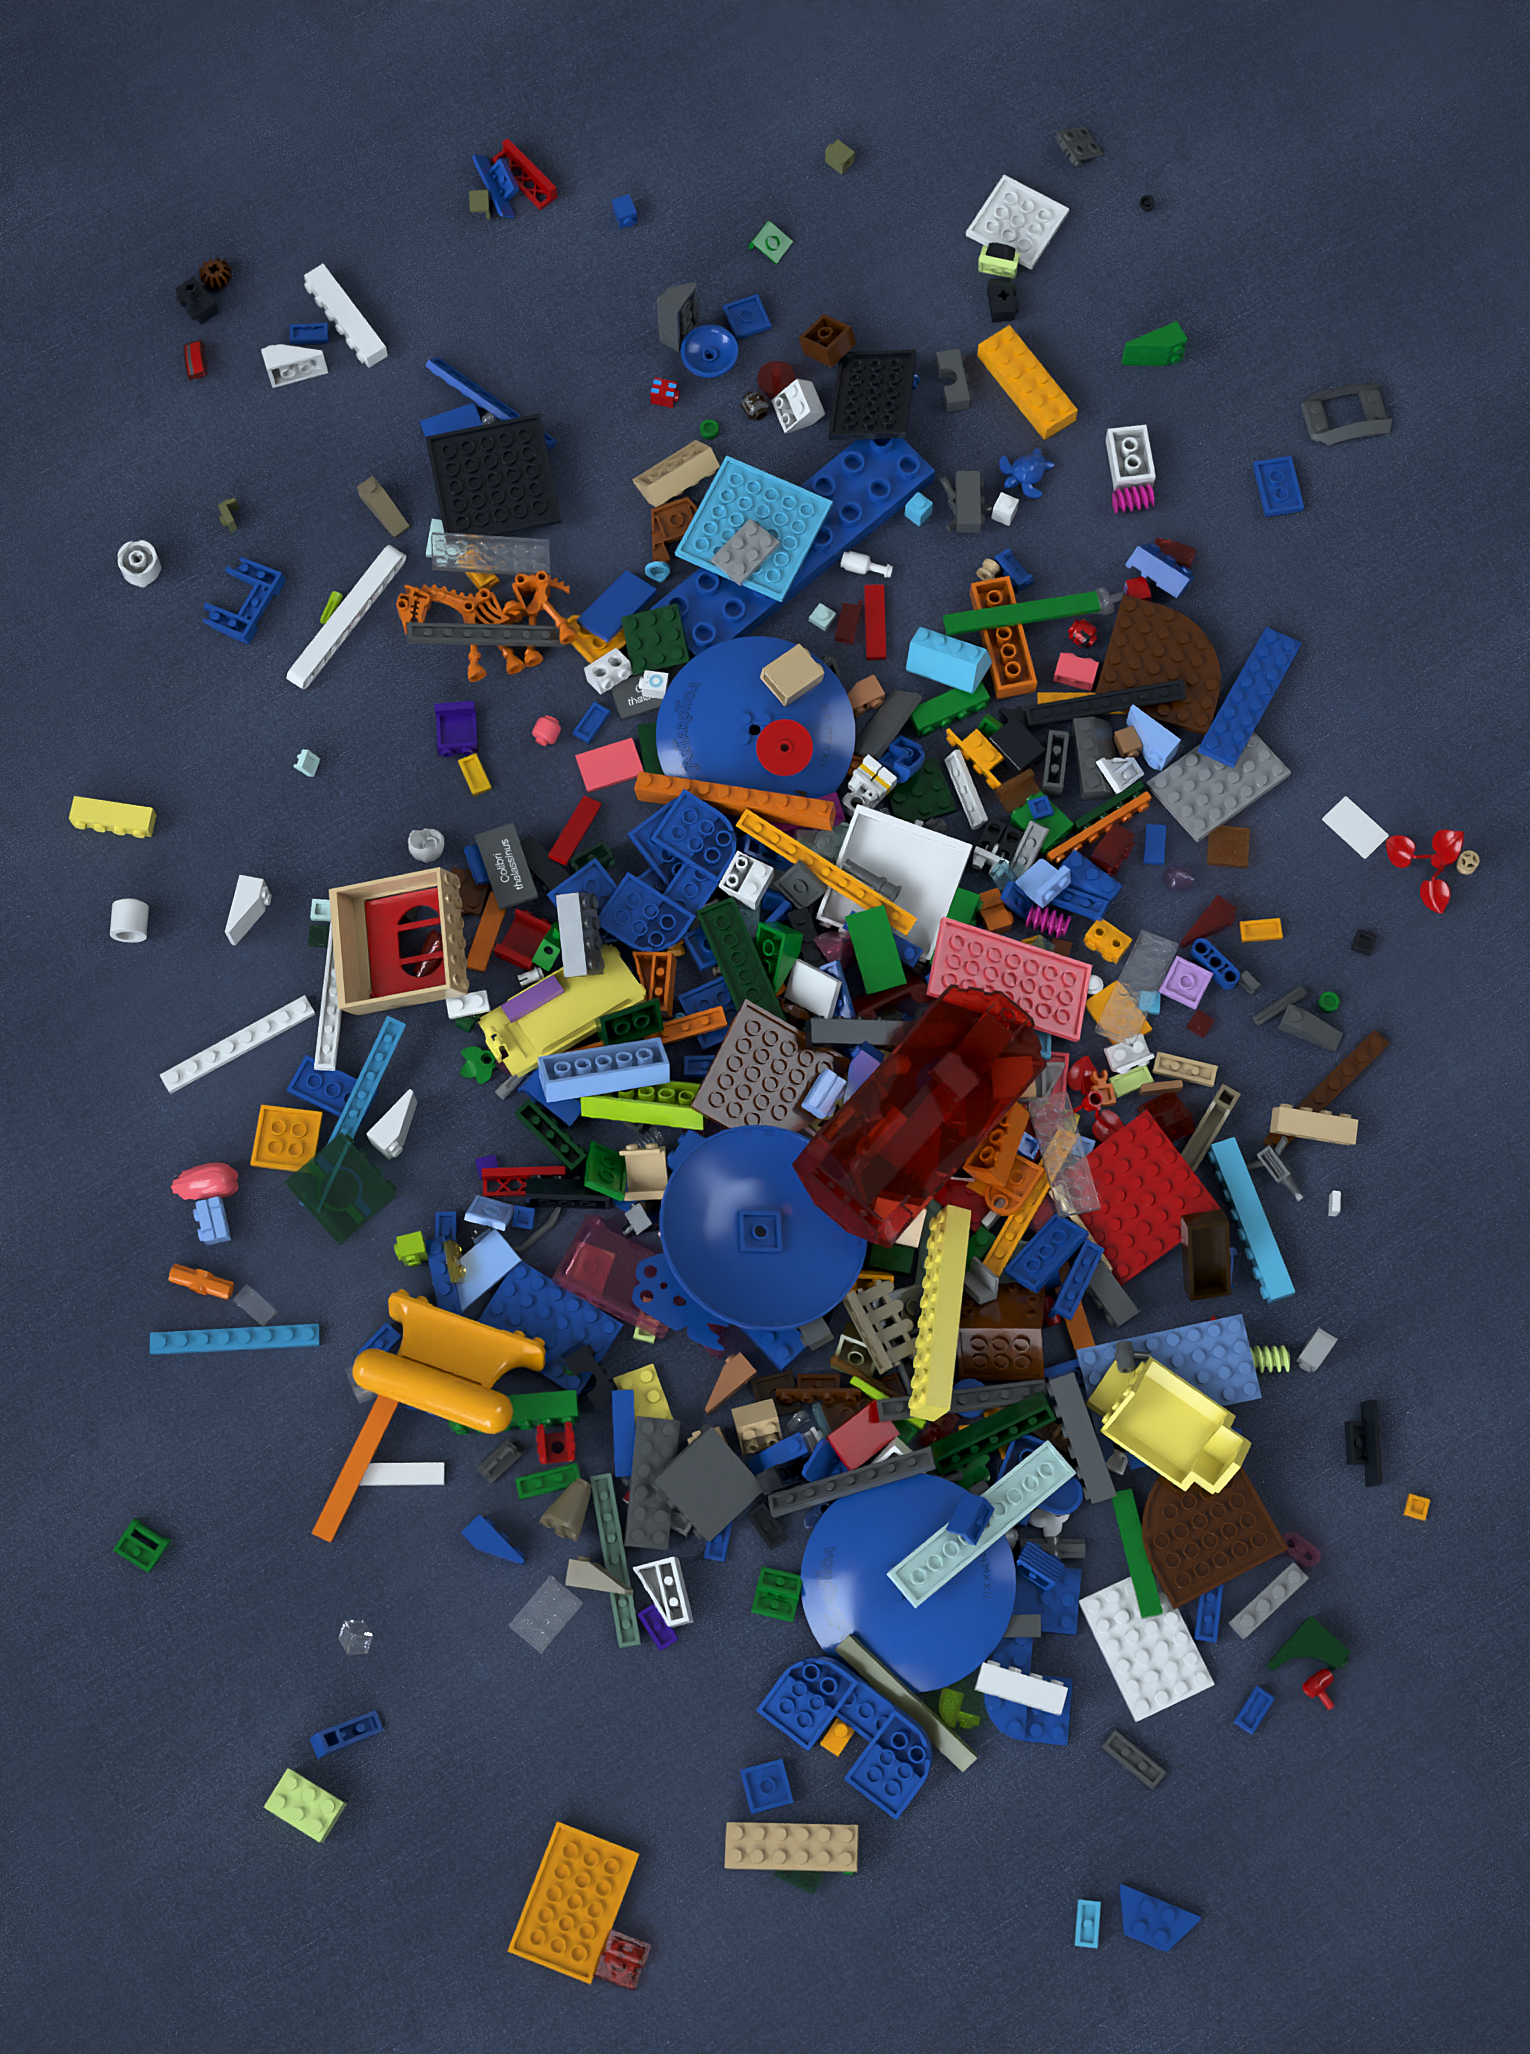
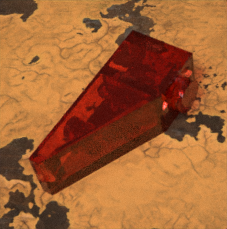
M1217 895L1182 939L1180 947L1183 949L1192 945L1199 938L1205 939L1223 931L1227 925L1230 927L1237 918L1235 916L1237 908Z

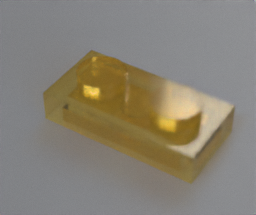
M452 1240L443 1242L451 1283L456 1285L465 1283L466 1271L460 1262V1256H462L460 1245Z

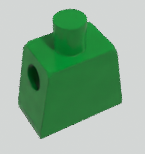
M558 922L552 924L532 959L533 963L547 971H550L562 952ZM548 946L553 949L552 954L546 952Z

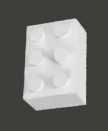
M1138 425L1108 429L1105 441L1114 492L1118 488L1122 491L1125 487L1130 490L1132 486L1138 489L1140 485L1145 489L1147 484H1150L1153 488L1156 476L1147 426Z

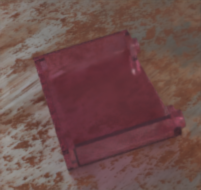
M587 1214L555 1271L552 1282L556 1286L656 1337L665 1338L670 1327L640 1310L632 1301L633 1289L640 1284L636 1278L638 1263L657 1254L606 1229V1225L603 1223L604 1220L600 1216ZM652 1265L644 1268V1275L648 1278H652L657 1274L656 1267ZM665 1282L660 1284L661 1289H666L668 1286ZM650 1290L642 1291L640 1293L641 1301L645 1303L650 1302L653 1299V1293ZM679 1295L675 1296L673 1304L682 1306L685 1299Z

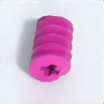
M1147 484L1145 489L1140 485L1138 489L1132 486L1130 492L1127 487L1123 488L1122 492L1119 488L1112 492V504L1115 514L1118 513L1120 507L1123 513H1125L1127 506L1131 512L1135 505L1138 511L1141 510L1142 504H1144L1146 509L1149 508V503L1154 507V493L1150 484Z
M1032 905L1026 921V927L1033 923V930L1041 926V933L1048 929L1049 936L1056 932V938L1059 939L1062 934L1065 936L1071 916L1064 920L1063 913L1056 917V910L1048 914V907L1041 911L1039 905L1035 909Z

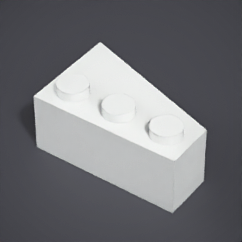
M670 1557L633 1567V1570L642 1581L644 1588L648 1591L669 1627H677L694 1622L679 1558Z

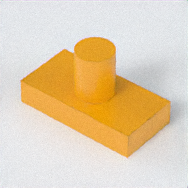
M837 1717L820 1745L838 1757L855 1730Z

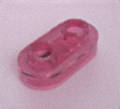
M1288 1532L1282 1536L1288 1548L1284 1553L1305 1567H1313L1319 1563L1321 1554L1319 1549L1295 1532ZM1288 1540L1294 1542L1293 1548L1288 1547ZM1306 1553H1310L1312 1555L1311 1560H1307L1305 1558Z

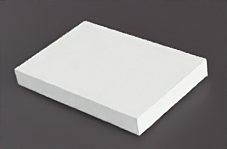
M796 959L791 969L784 997L817 1015L824 1016L825 1019H832L842 981L801 959Z

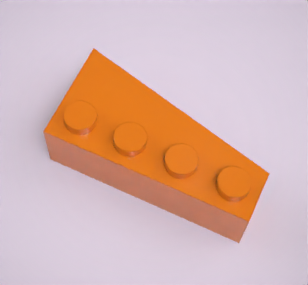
M1002 1098L962 1168L976 1181L1005 1187L1030 1114L1017 1101Z

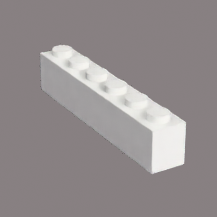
M324 264L304 275L306 290L309 294H314V299L318 306L326 310L327 318L330 321H334L339 334H344L347 338L348 346L357 351L356 355L361 363L365 362L370 368L388 356L386 346Z

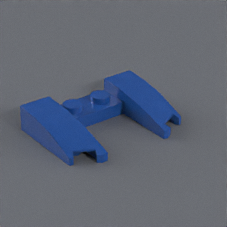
M240 557L239 559L243 564L234 570L228 566L225 568V571L254 586L237 615L205 602L204 609L209 611V620L203 619V622L219 632L249 645L258 630L257 622L273 595L278 596L287 580L283 573Z

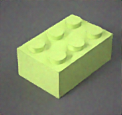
M287 1768L264 1808L316 1841L323 1843L347 1803L294 1770Z

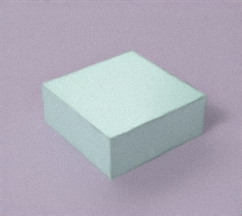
M312 899L310 917L312 921L331 922L330 900Z

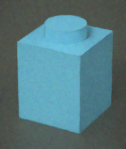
M917 492L906 504L905 516L920 527L932 514L933 502Z

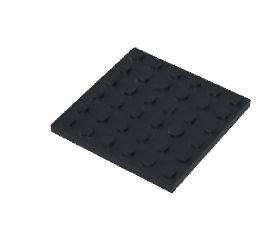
M540 413L426 437L447 547L562 523Z

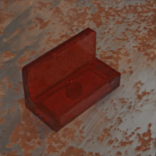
M859 600L858 605L843 602L835 641L854 645L863 600Z

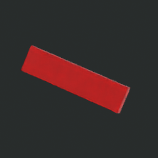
M864 585L866 660H886L884 585Z
M583 796L551 849L548 858L567 866L600 811L602 803Z

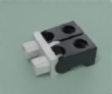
M990 817L974 850L972 867L981 871L985 863L991 865L989 875L998 879L1003 872L1006 873L1024 832L1012 826H1008L1006 830L1005 823Z

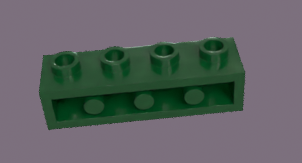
M528 1099L514 1112L516 1119L575 1175L587 1163L588 1152L580 1144L578 1146L572 1142L573 1137L566 1130L562 1132L557 1127L559 1125L552 1116L548 1118L543 1113L545 1110L539 1103H533Z

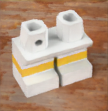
M868 754L858 769L853 771V777L848 783V788L857 793L863 787L866 792L862 795V799L871 805L876 800L881 801L896 786L897 777L885 767L882 768V765Z

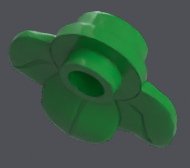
M477 1046L463 1049L461 1054L467 1062L463 1065L460 1075L465 1078L476 1077L479 1085L489 1081L492 1077V1069L498 1064L491 1050L483 1051ZM486 1058L492 1059L489 1064L484 1062Z
M985 1454L968 1462L966 1467L960 1466L956 1468L955 1471H961L963 1475V1480L957 1481V1484L964 1489H968L973 1486L974 1482H990V1473L984 1466L990 1457Z

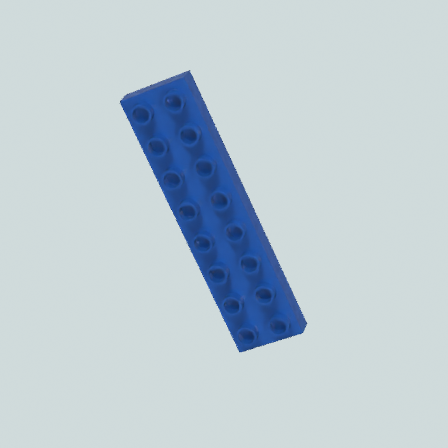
M903 438L857 439L800 486L805 490L833 501V505L783 602L746 586H739L734 581L701 567L650 608V610L676 603L679 604L691 660L699 653L716 644L734 638L746 637L843 557L844 551L849 552L904 507L917 492L921 493L933 483L935 470Z

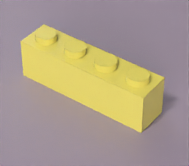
M74 796L69 820L78 829H86L87 827L94 828L98 832H105L107 830L113 831L118 835H125L127 833L133 834L137 838H145V836L152 837L156 813L150 807Z

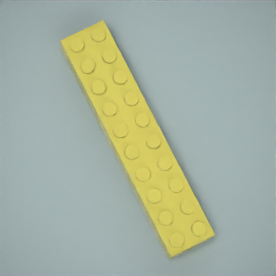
M947 1205L940 1210L929 1222L931 1233L927 1241L928 1256L924 1263L926 1276L922 1282L924 1294L920 1300V1308H922L921 1316L918 1319V1328L920 1330L915 1342L917 1355L913 1361L915 1374L911 1380L913 1391L908 1403V1407L911 1408L910 1416L933 1422L950 1411L971 1220V1210Z

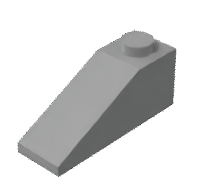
M1318 1328L1306 1342L1296 1362L1300 1363L1299 1366L1303 1370L1315 1372L1338 1339Z

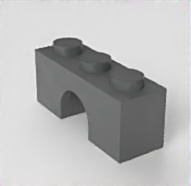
M959 349L937 352L936 366L939 379L951 378L955 381L954 384L944 386L943 389L946 412L969 409L973 396L971 389L968 390L967 387L969 377L967 372L964 373V355H960Z

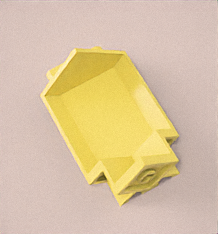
M1151 1356L1145 1363L1141 1361L1137 1368L1134 1366V1370L1130 1373H1120L1115 1359L1085 1403L1087 1407L1103 1417L1101 1422L1104 1424L1100 1430L1101 1433L1185 1492L1193 1482H1196L1211 1494H1214V1492L1219 1493L1240 1469L1252 1444L1230 1428L1236 1417L1234 1414Z

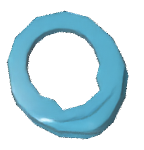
M662 561L649 563L645 567L646 575L661 583L671 571V567Z

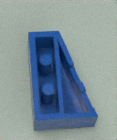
M539 1068L530 1071L516 1088L520 1093L524 1091L532 1098L531 1101L533 1103H539L546 1110L547 1114L566 1128L570 1127L581 1114L580 1098L547 1103L539 1078Z

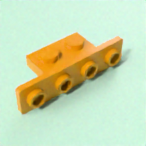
M948 728L946 730L947 741L953 747L957 746L961 750L963 758L966 761L970 760L974 764L972 766L979 775L983 774L987 778L986 783L993 790L996 788L1000 792L1002 784L990 771L1004 759L1003 756L978 729L961 741Z

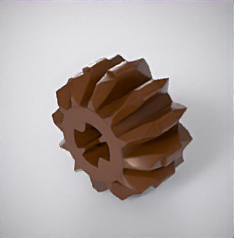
M209 257V262L203 261V267L199 268L200 280L206 288L211 286L213 291L216 287L222 290V285L228 286V280H232L231 267L227 265L224 259L220 261V258L216 257L215 260H212Z

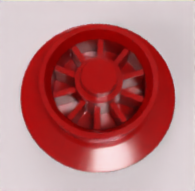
M789 719L776 720L769 723L759 734L756 744L757 756L760 763L769 772L779 776L794 775L803 770L812 757V738L807 729L800 723Z

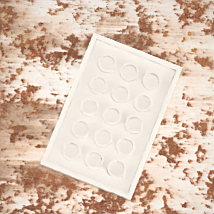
M1155 1575L1154 1579L1163 1615L1141 1619L1131 1577L1079 1600L1084 1616L1135 1722L1215 1685L1178 1608L1173 1610Z

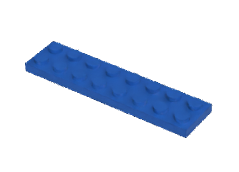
M1265 628L1197 752L1234 769L1301 648L1302 642L1271 628Z

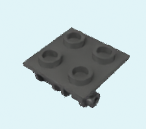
M1084 126L1056 132L1058 134L1056 138L1057 144L1066 153V157L1069 158L1072 166L1076 168L1082 165L1081 161L1084 159L1104 155Z

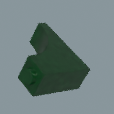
M1309 1616L1265 1666L1272 1672L1288 1660L1310 1658L1326 1664L1333 1670L1337 1667L1342 1669L1350 1660L1347 1656L1351 1651L1317 1620Z

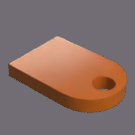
M1016 1154L1006 1186L987 1184L984 1197L989 1209L1001 1216H1010L1019 1212L1045 1174V1169ZM999 1199L1006 1201L1005 1206L1002 1208L995 1207V1202Z

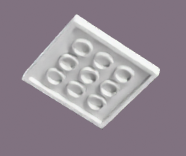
M1003 175L966 231V236L985 246H988L989 243H1003L1014 247L1016 252L1020 253L1019 264L1032 270L1069 213V208Z

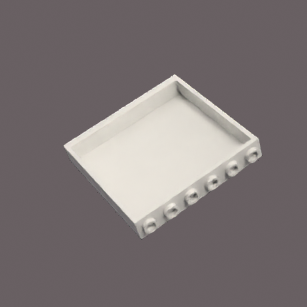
M857 804L835 866L841 870L843 865L852 868L845 863L847 859H850L880 878L886 877L887 881L895 886H902L898 897L893 903L916 917L917 921L907 936L892 926L891 930L892 933L923 949L924 951L918 961L926 963V960H931L936 946L940 920L947 916L973 845ZM854 877L855 879H857V880L860 881L861 883L865 884L866 886H868L869 888H871L872 890H874L873 887L869 886L868 884H866V883H864L863 881L859 880L858 878ZM827 886L828 889L824 894L816 919L820 921L819 925L830 929L832 925L839 928L838 932L850 935L847 930L842 928L846 922L845 916L850 915L852 910L861 912L865 909ZM879 893L880 895H882L883 897H885L886 899H888V900L890 901V898H888L887 896H885V895Z

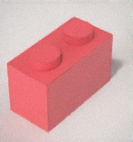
M1061 652L1053 681L1091 691L1099 662H1095L1091 658L1077 657L1073 653Z

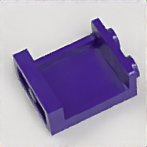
M474 701L434 704L438 755L451 757L454 754L468 756L478 753L477 720Z

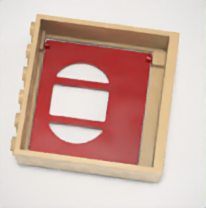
M438 867L329 889L338 1009L358 1016L468 995L469 980H467L466 976L468 963L464 953L466 942L462 931L464 921L461 917L460 908H462V900L459 897L460 880L458 875ZM418 906L432 907L440 915L437 918L399 925L402 917L409 910ZM441 924L443 951L401 959L400 932ZM443 958L438 969L425 977L411 976L403 969L404 965Z

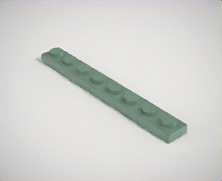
M607 1473L592 1476L590 1481L605 1568L631 1588L612 1475ZM610 1592L619 1649L641 1645L633 1596Z

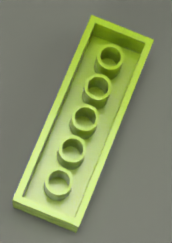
M670 1081V1083L580 1097L581 1114L585 1117L681 1127L693 1130H704L708 1119L689 1108L701 1085L696 1083Z

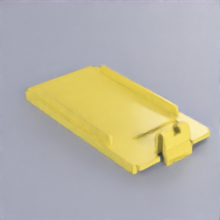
M604 944L602 946L601 954L605 963L604 974L564 977V968L562 967L508 999V1001L552 975L555 976L564 990V993L515 1022L511 1023L501 1006L480 1017L481 1020L478 1021V1024L485 1033L487 1046L498 1063L502 1062L500 1050H506L509 1056L503 1059V1062L512 1076L522 1077L538 1067V1057L562 1053L596 1033L595 1019L645 1002L644 997L647 996L645 993L647 992L641 983H638L619 956L621 954L615 946L613 947L612 944L609 946ZM495 1034L496 1037L494 1038L495 1040L493 1041V1039L491 1038V1036Z

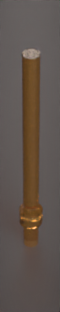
M835 1355L831 1357L829 1361L831 1364L852 1376H857L890 1398L904 1396ZM940 1417L934 1423L940 1426L944 1418Z

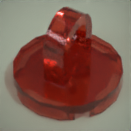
M772 361L763 365L759 370L757 378L760 390L765 395L773 398L796 380L794 370L790 365L782 361Z

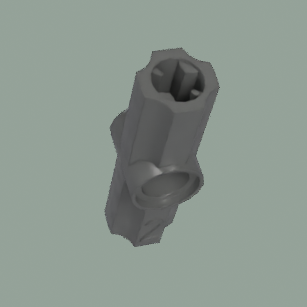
M1062 1537L1020 1539L1019 1552L1029 1541L1039 1544L1043 1551L1057 1556L1060 1560L1062 1558L1085 1559V1539H1062Z

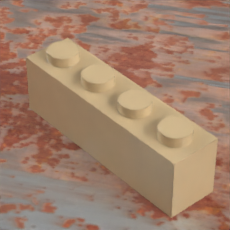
M1280 1104V1107H1275L1272 1110L1270 1133L1347 1146L1356 1144L1358 1120L1351 1119L1352 1115L1339 1114V1116H1333L1331 1111L1324 1110L1315 1113L1312 1112V1108L1300 1107V1110L1293 1109V1105Z

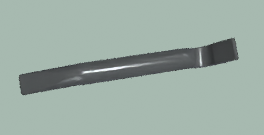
M556 1207L549 1220L519 1246H511L518 1254L525 1252L557 1223L561 1207Z

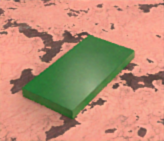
M881 905L845 916L867 995L907 984L885 906Z

